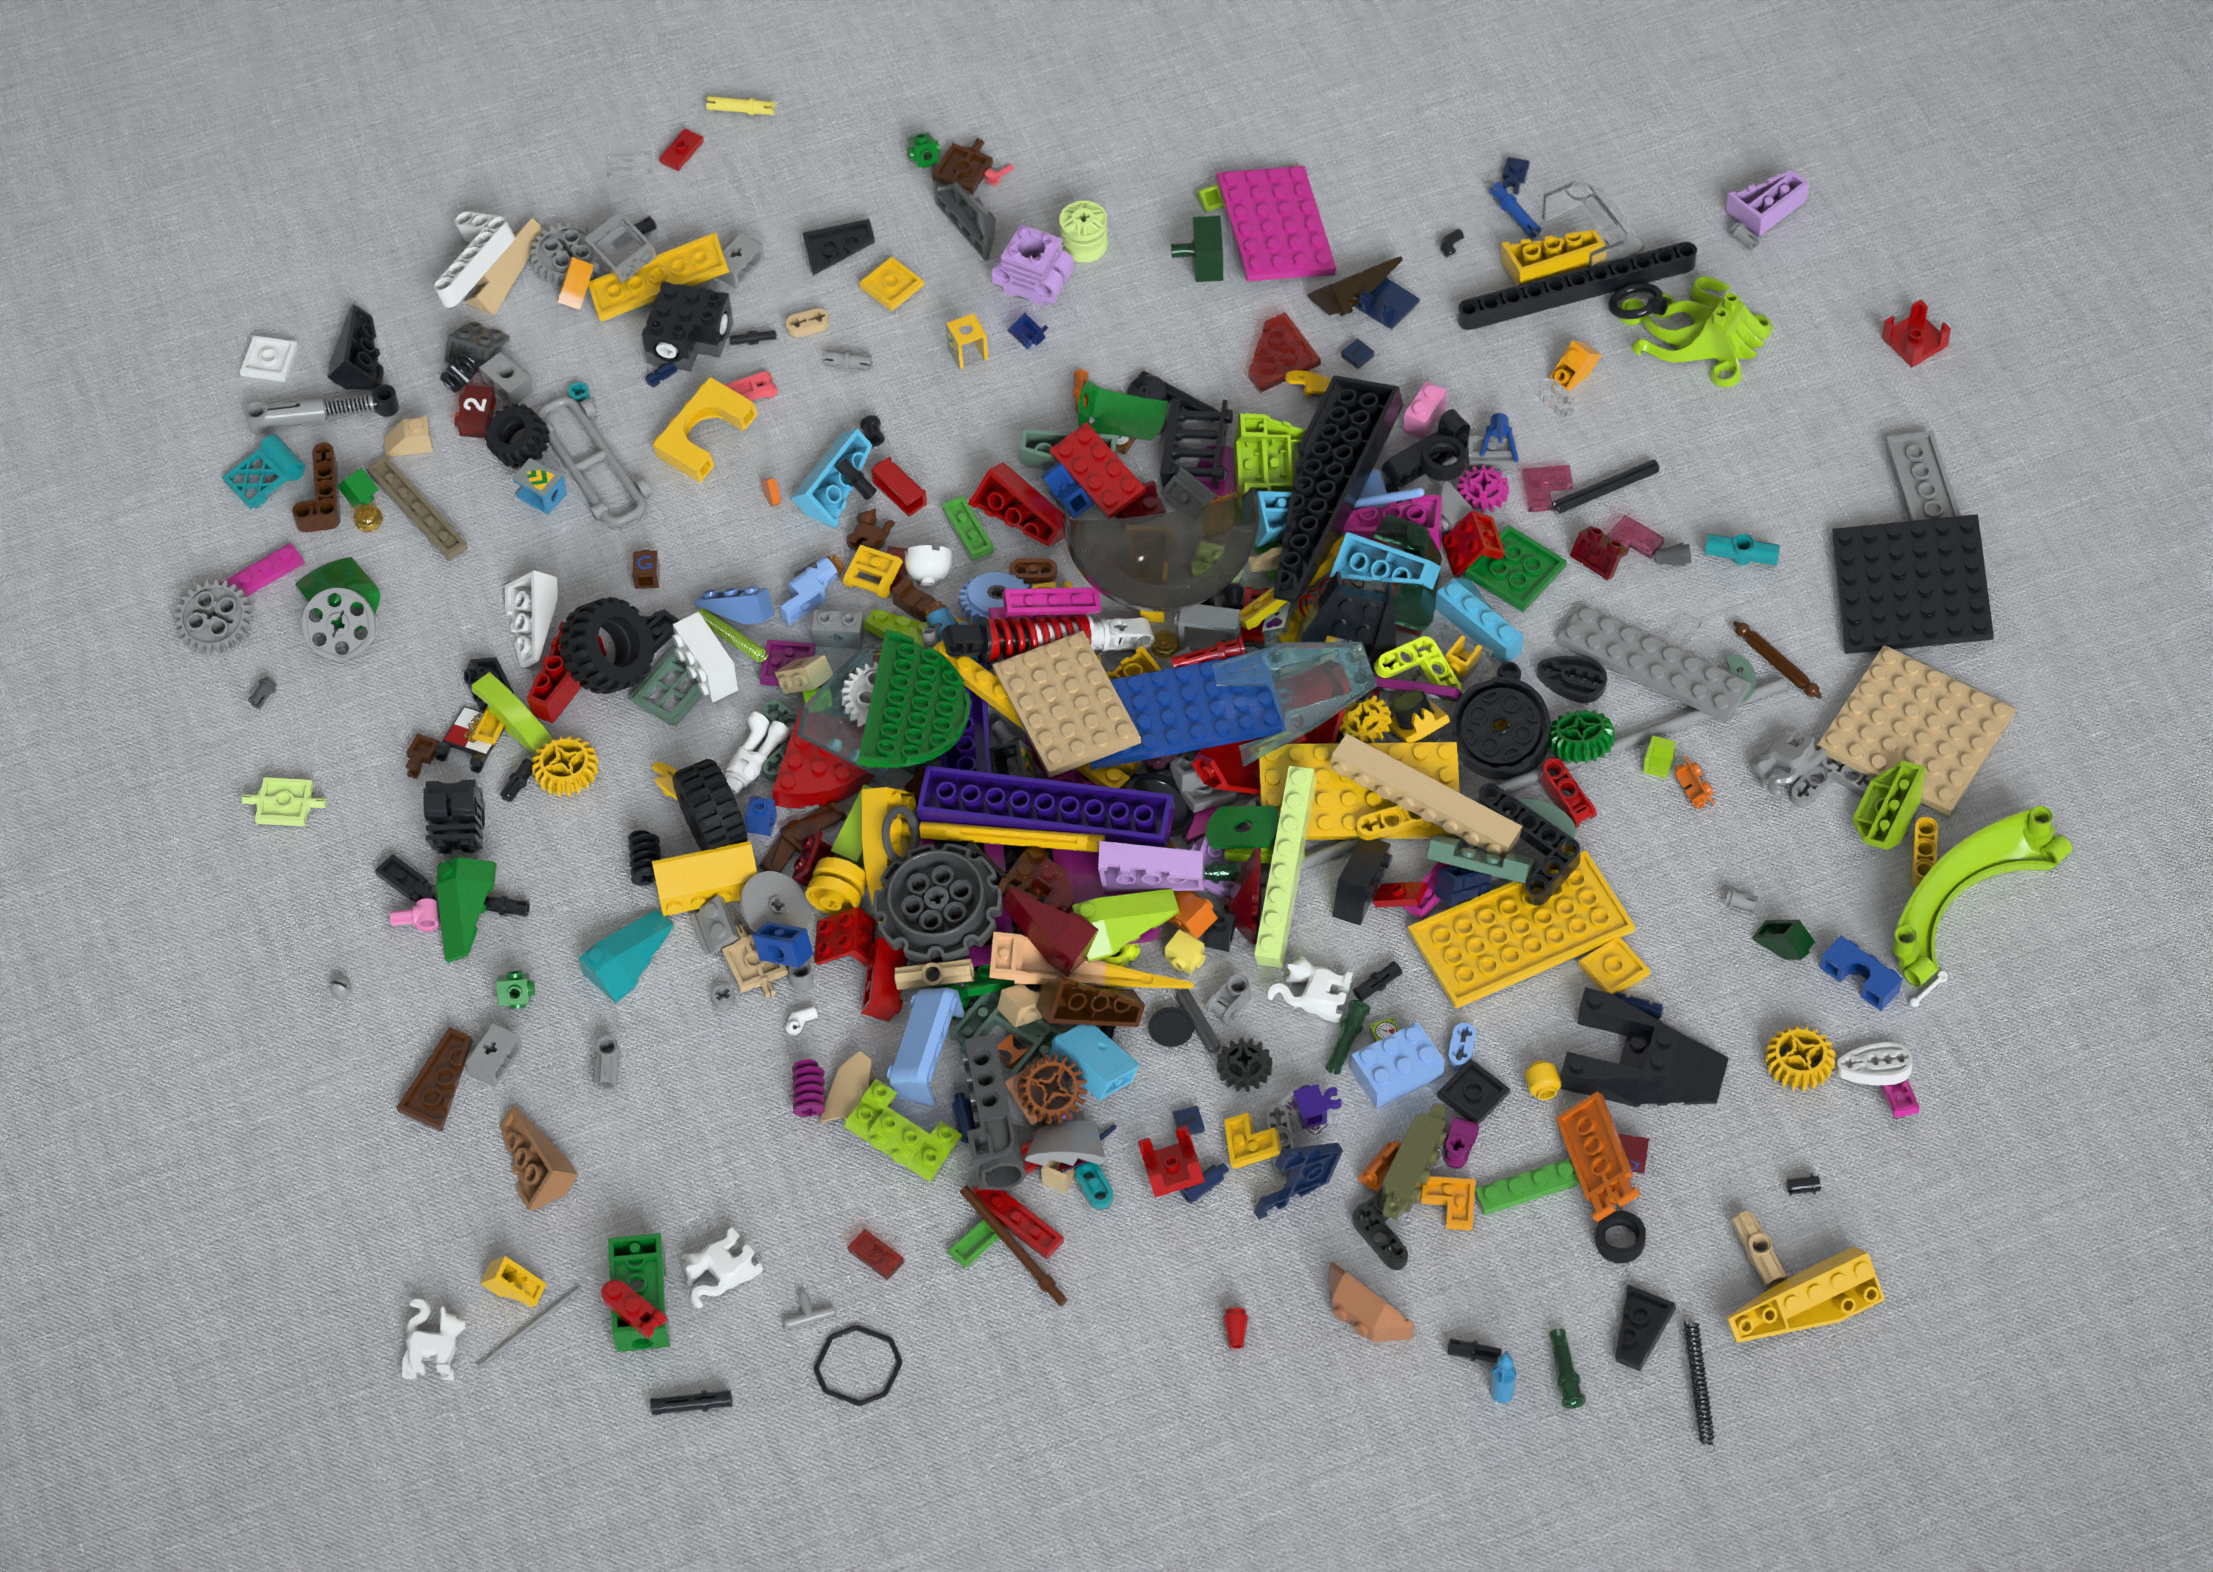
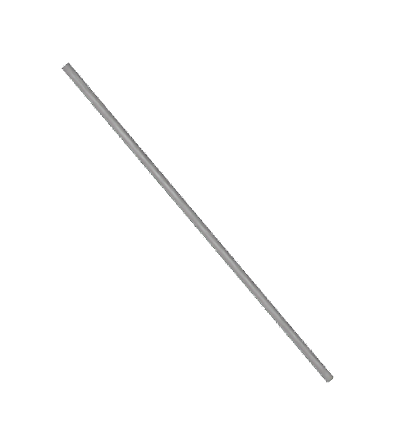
M1784 678L1755 687L1752 696L1746 702L1739 704V706L1787 689ZM1696 709L1615 739L1611 752L1605 753V756L1651 740L1652 735L1659 737L1712 716ZM1565 759L1561 760L1567 770L1586 764L1585 762H1579L1576 765L1575 761L1567 763ZM1542 767L1495 785L1509 793L1540 781L1539 774ZM1552 770L1547 771L1551 776L1557 775ZM1479 790L1465 795L1479 803ZM1487 797L1485 800H1490L1495 797ZM1360 839L1344 840L1305 855L1301 870L1353 851ZM1270 868L1261 871V885L1268 882Z

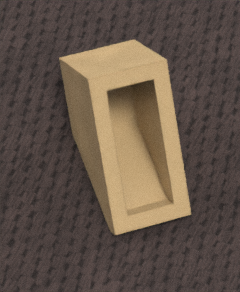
M428 417L403 419L384 436L386 457L433 452Z

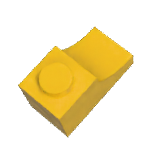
M506 1256L490 1261L479 1283L499 1297L515 1299L531 1308L537 1305L546 1287L545 1282Z

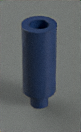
M959 1092L954 1095L955 1101L952 1103L958 1132L963 1134L960 1140L962 1143H969L967 1131L976 1129L970 1100L965 1098L964 1093Z
M1224 1163L1217 1167L1211 1165L1202 1172L1205 1182L1180 1190L1181 1195L1189 1204H1192L1224 1180L1223 1175L1229 1171L1228 1167Z

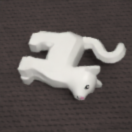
M1300 957L1293 964H1288L1290 975L1286 977L1285 982H1307L1308 984L1301 997H1294L1290 988L1284 984L1277 983L1267 989L1266 995L1269 1000H1272L1276 993H1281L1288 1004L1300 1007L1306 1012L1316 1014L1325 1020L1340 1024L1343 1011L1338 1010L1337 1006L1343 1005L1346 1001V993H1349L1353 973L1347 972L1344 975H1338L1328 968L1312 965L1306 957ZM1330 991H1339L1341 993L1333 995Z
M732 1227L727 1231V1236L723 1240L708 1244L698 1253H686L681 1257L683 1270L688 1277V1286H691L705 1270H709L718 1282L715 1287L701 1285L691 1291L690 1302L697 1308L703 1307V1303L700 1300L701 1295L718 1296L724 1293L725 1290L732 1289L763 1272L760 1263L751 1262L754 1250L749 1245H745L742 1248V1253L739 1256L734 1257L731 1254L740 1246L737 1242L739 1234Z
M413 1299L410 1301V1306L419 1308L420 1312L408 1321L406 1327L407 1350L402 1363L403 1379H417L418 1373L426 1375L427 1368L423 1361H436L437 1371L440 1372L442 1380H454V1370L450 1366L456 1353V1338L466 1328L465 1320L459 1319L455 1314L447 1313L445 1307H441L439 1317L440 1333L419 1331L417 1326L427 1320L430 1314V1305L423 1299Z

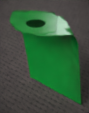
M1088 381L1083 384L1079 397L1078 426L1081 427L1087 422L1096 433L1151 441L1164 424L1168 401L1113 392L1099 388L1093 382ZM1087 393V395H1088V405H1087V407L1085 408V407H1084V396H1085V394ZM1091 416L1095 419L1093 423L1089 422Z
M352 557L322 565L295 583L308 602L318 593L331 588H347L359 593L369 602L374 614H376L380 602V592L377 585ZM333 593L329 596L328 601L331 606L338 607L342 599L339 594ZM360 602L353 603L351 608L358 607L361 609L363 614V604H361ZM314 608L313 610L315 611L317 616L320 619H322V611L318 608ZM342 616L338 620H333V624L336 625L335 629L338 630L345 627V624L342 623ZM358 626L355 631H358V630H360V629H362V628H365V627H364V626Z

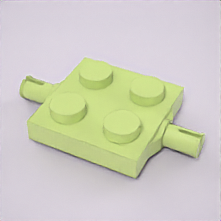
M264 777L262 788L257 795L242 794V804H256L257 806L256 823L269 825L306 826L307 816L311 808L326 809L327 799L312 798L314 784L312 780Z

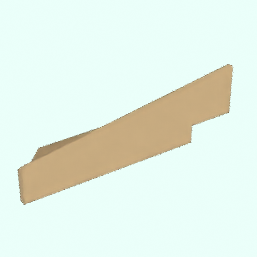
M533 217L526 222L520 231L515 230L513 232L515 240L476 283L478 287L465 300L468 305L490 315L497 313L530 257L531 243L536 242L535 236H542L541 230L543 228Z

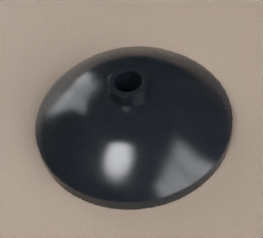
M1142 773L1135 776L1128 783L1126 789L1173 794L1175 813L1170 837L1178 836L1190 827L1195 813L1184 801L1175 780L1159 773Z

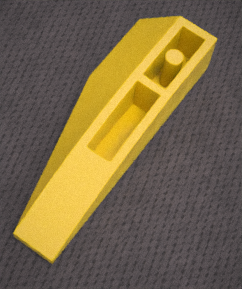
M890 787L862 789L863 859L872 905L875 891L883 888L880 877L892 863L885 852L882 842V825L885 815L891 808L898 805L905 806L915 813L916 801L915 793ZM898 814L891 824L890 841L895 853L903 857L910 847L911 832L906 818Z
M1853 1246L1777 1284L1736 1310L1726 1319L1733 1338L1738 1343L1837 1323L1884 1301L1885 1298L1868 1252Z

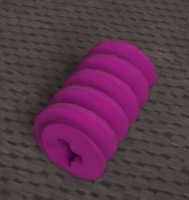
M811 1059L798 1061L792 1066V1106L794 1109L793 1113L799 1117H812L825 1112V1106L823 1105L825 1102V1097L823 1096L825 1093L823 1087L825 1084L823 1078L825 1071L818 1067L819 1065L816 1061Z

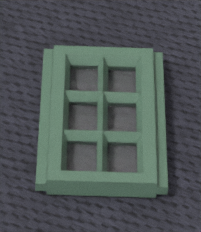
M676 645L672 647L629 697V700L635 705L672 726H677L703 696L698 688L696 678L691 679L685 662L678 660L674 651L677 648Z

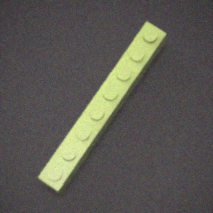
M1289 766L1254 954L1258 965L1283 968L1317 782L1314 769Z

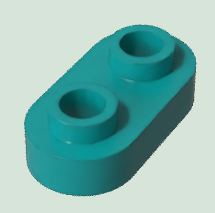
M1089 1162L1077 1167L1075 1171L1076 1182L1088 1203L1095 1209L1109 1207L1114 1199L1113 1189L1100 1166ZM1088 1175L1093 1177L1089 1180L1085 1179V1177ZM1098 1196H1104V1197H1105V1198L1102 1199V1200L1096 1199Z

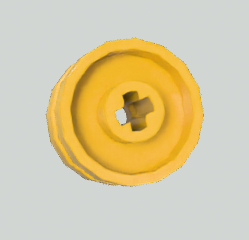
M835 857L820 859L814 869L813 878L810 880L805 891L806 899L817 910L831 916L859 907L861 897L868 886L866 873L857 865L844 859Z

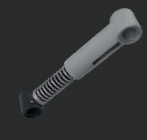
M383 384L376 387L373 393L368 394L367 397L365 394L364 397L359 395V398L351 396V399L347 396V399L343 397V400H341L339 397V400L335 398V401H332V399L328 401V399L325 400L324 397L266 405L261 401H253L246 405L244 414L249 430L253 433L261 434L269 430L270 427L327 420L329 415L332 417L333 414L334 416H337V414L341 416V413L343 415L345 413L348 415L349 413L353 414L354 412L357 414L358 411L362 413V410L364 413L366 410L368 412L375 411L380 416L390 417L398 412L399 403L395 389L391 385Z

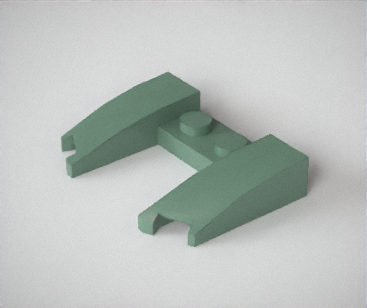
M1439 834L1431 839L1427 859L1524 884L1537 860L1516 851H1510L1504 860H1501L1499 856L1494 854H1486V856L1477 854L1471 848H1463L1465 845L1464 839Z
M997 992L987 993L978 998L964 1018L952 1030L950 1037L959 1040L962 1046L959 1048L961 1055V1050H966L964 1039L988 1035L996 1025L1031 1045L1032 1047L1005 1079L1007 1081L1023 1071L1027 1064L1030 1066L1034 1064V1058H1037L1039 1061L1043 1058L1044 1054L1049 1055L1052 1048V1040L1062 1032L1041 1019L1015 1028L997 1009L1001 994Z

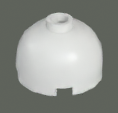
M932 545L910 547L908 552H904L905 569L914 580L921 581V585L933 586L935 582L943 580L948 575L952 566V551L940 546V551L933 550Z

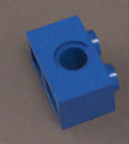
M766 921L752 935L759 960L800 968L814 954L807 929Z

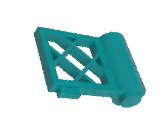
M272 434L262 440L257 451L230 470L222 479L249 509L253 507L257 509L267 501L266 497L285 482L299 480L304 475L306 467L277 435ZM259 458L263 461L262 469H251L252 464ZM237 475H245L243 483H233L231 480ZM250 475H261L259 483H248ZM266 475H276L278 477L272 483H264ZM247 489H258L257 494L250 500L246 497Z

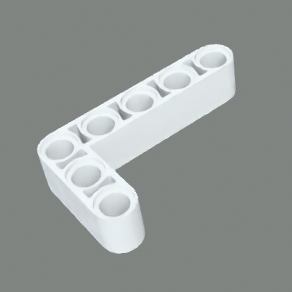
M466 211L455 218L454 222L464 241L470 242V244L434 284L433 288L444 307L450 308L457 305L515 240V235L505 217Z

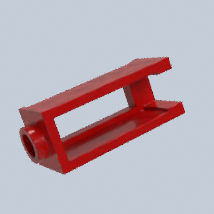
M890 456L878 462L871 469L873 484L908 517L927 505L926 490L921 489L894 462L892 463Z

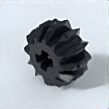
M461 353L443 371L440 380L448 389L458 392L476 374L479 366L471 356Z

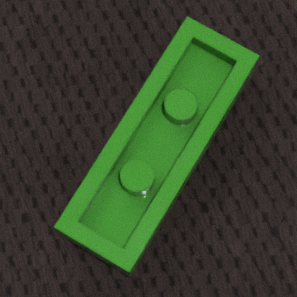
M963 495L942 504L944 514L972 561L994 552L993 544Z

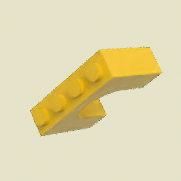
M710 377L705 383L700 385L693 398L684 404L682 411L671 419L665 431L656 437L653 443L656 456L701 483L715 465L710 453L688 440L691 429L704 419L719 418L744 432L758 415L755 404Z

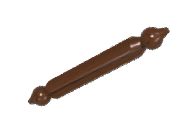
M1733 622L1736 634L1740 637H1745L1746 642L1798 688L1805 689L1804 692L1807 696L1818 699L1822 698L1819 686L1816 683H1810L1808 676L1757 632L1751 631L1747 623Z

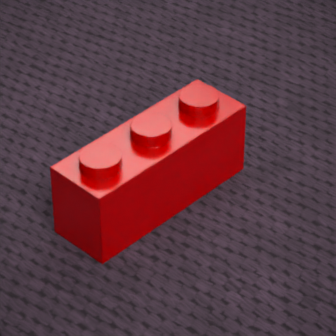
M880 937L870 946L868 952L861 1014L889 1022L895 1014L900 1013L903 1005V1000L900 999L902 990H897L895 983V968L906 967L908 958L905 957L904 948L893 950Z

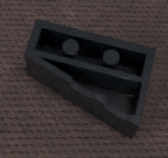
M1360 838L1338 879L1332 917L1361 926L1378 884L1382 882L1385 868L1389 869L1392 861V855L1389 854L1390 843L1377 839L1363 840Z

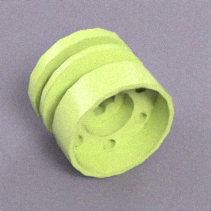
M1076 201L1067 205L1062 210L1059 218L1060 238H1062L1061 244H1063L1062 250L1070 254L1073 260L1077 262H1091L1099 259L1108 248L1107 214L1105 210L1097 203L1091 201Z

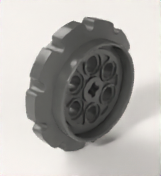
M946 843L942 849L937 850L933 844H928L908 851V858L905 861L895 860L888 866L880 877L883 888L876 890L874 893L873 911L876 921H882L878 928L885 942L893 950L904 948L903 951L906 958L926 964L932 963L933 959L937 957L941 958L943 962L957 961L970 955L969 948L971 946L982 947L997 929L993 918L1002 915L1003 894L1001 889L998 888L999 885H994L998 881L996 872L982 856L973 859L970 849ZM948 879L947 882L940 883L941 880ZM919 887H925L923 890L915 891ZM960 894H967L964 897H958ZM913 909H918L915 913H909ZM954 916H961L959 919H952ZM930 924H937L935 927H928Z

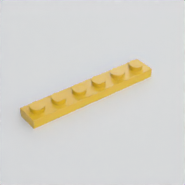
M1345 535L1334 543L1308 587L1313 586L1318 579L1332 571ZM1273 586L1240 611V625L1248 630L1255 628L1262 620L1270 614L1276 613L1288 601L1274 599L1275 586Z

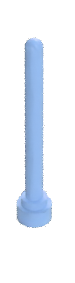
M1414 488L1358 498L1353 509L1422 497L1424 490L1422 488Z

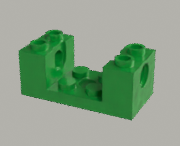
M661 1233L608 1238L610 1280H620L629 1287L634 1281L644 1282V1286L641 1289L634 1291L655 1309L660 1310L667 1318V1322L653 1330L654 1334L649 1339H646L611 1310L612 1334L617 1352L670 1347L669 1321L665 1307L664 1288L666 1259ZM647 1316L642 1322H647L650 1318Z

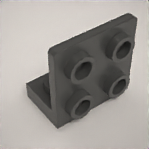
M469 322L448 335L445 361L451 363L458 355L466 353L480 367L492 358L493 350L509 341L510 336L503 334L499 329H488L482 327L480 323Z

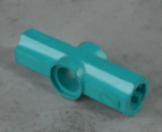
M1708 533L1705 555L1730 558L1738 565L1756 562L1777 566L1780 545L1754 541L1747 534L1729 537Z

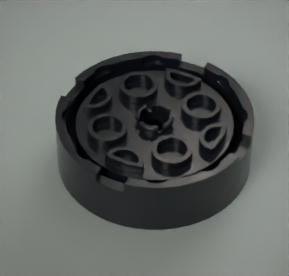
M1493 677L1491 680L1479 684L1476 683L1462 694L1454 707L1451 717V733L1453 741L1457 742V753L1463 763L1480 776L1494 780H1508L1527 773L1544 759L1550 747L1552 726L1548 708L1542 696L1532 686L1521 680L1510 677ZM1498 720H1504L1508 723V727L1503 731H1496L1494 724Z

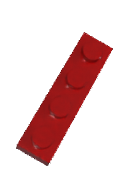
M977 1186L972 1190L1006 1229L1046 1260L1064 1243L1062 1235L1004 1190H978Z

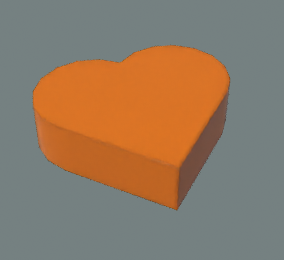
M767 478L761 480L762 490L765 497H767L769 505L771 507L779 505L781 498L776 479Z

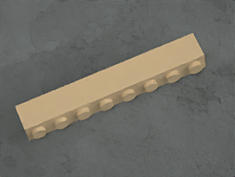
M1349 734L1344 736L1332 754L1329 768L1338 775L1355 781L1359 786L1376 792L1380 797L1393 801L1404 810L1421 816L1425 821L1442 827L1446 832L1455 834L1464 839L1468 844L1477 846L1489 854L1497 855L1502 860L1512 851L1519 840L1522 829L1521 825Z

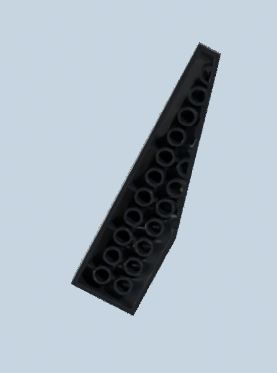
M1333 375L1299 444V457L1296 460L1295 478H1293V492L1290 495L1285 524L1286 532L1282 542L1283 550L1282 554H1280L1279 571H1277L1273 594L1274 599L1297 603L1332 549L1402 410L1403 401L1399 386Z

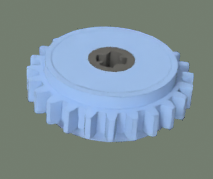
M1006 572L977 574L975 579L969 578L968 584L964 583L963 589H960V612L964 613L965 619L970 618L971 624H977L979 617L985 616L989 618L988 609L990 607H1004L1002 592L1005 589H1030V585L1024 584V580L1018 579L1016 575H1010Z

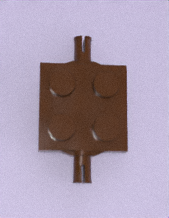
M977 138L971 147H963L952 143L932 173V180L944 185L957 182L973 195L985 177V172L993 165V157L980 152L984 145L982 139L979 141V138Z

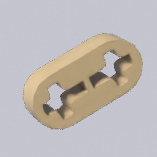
M820 308L793 314L786 320L787 333L795 338L824 331L829 326L828 313Z

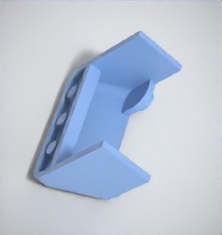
M950 988L921 989L918 994L914 993L910 1004L912 1011L895 1063L890 1064L887 1072V1079H890L892 1089L897 1092V1098L935 1107L936 1102L930 1083L952 1016L964 1018L965 1015L958 991Z

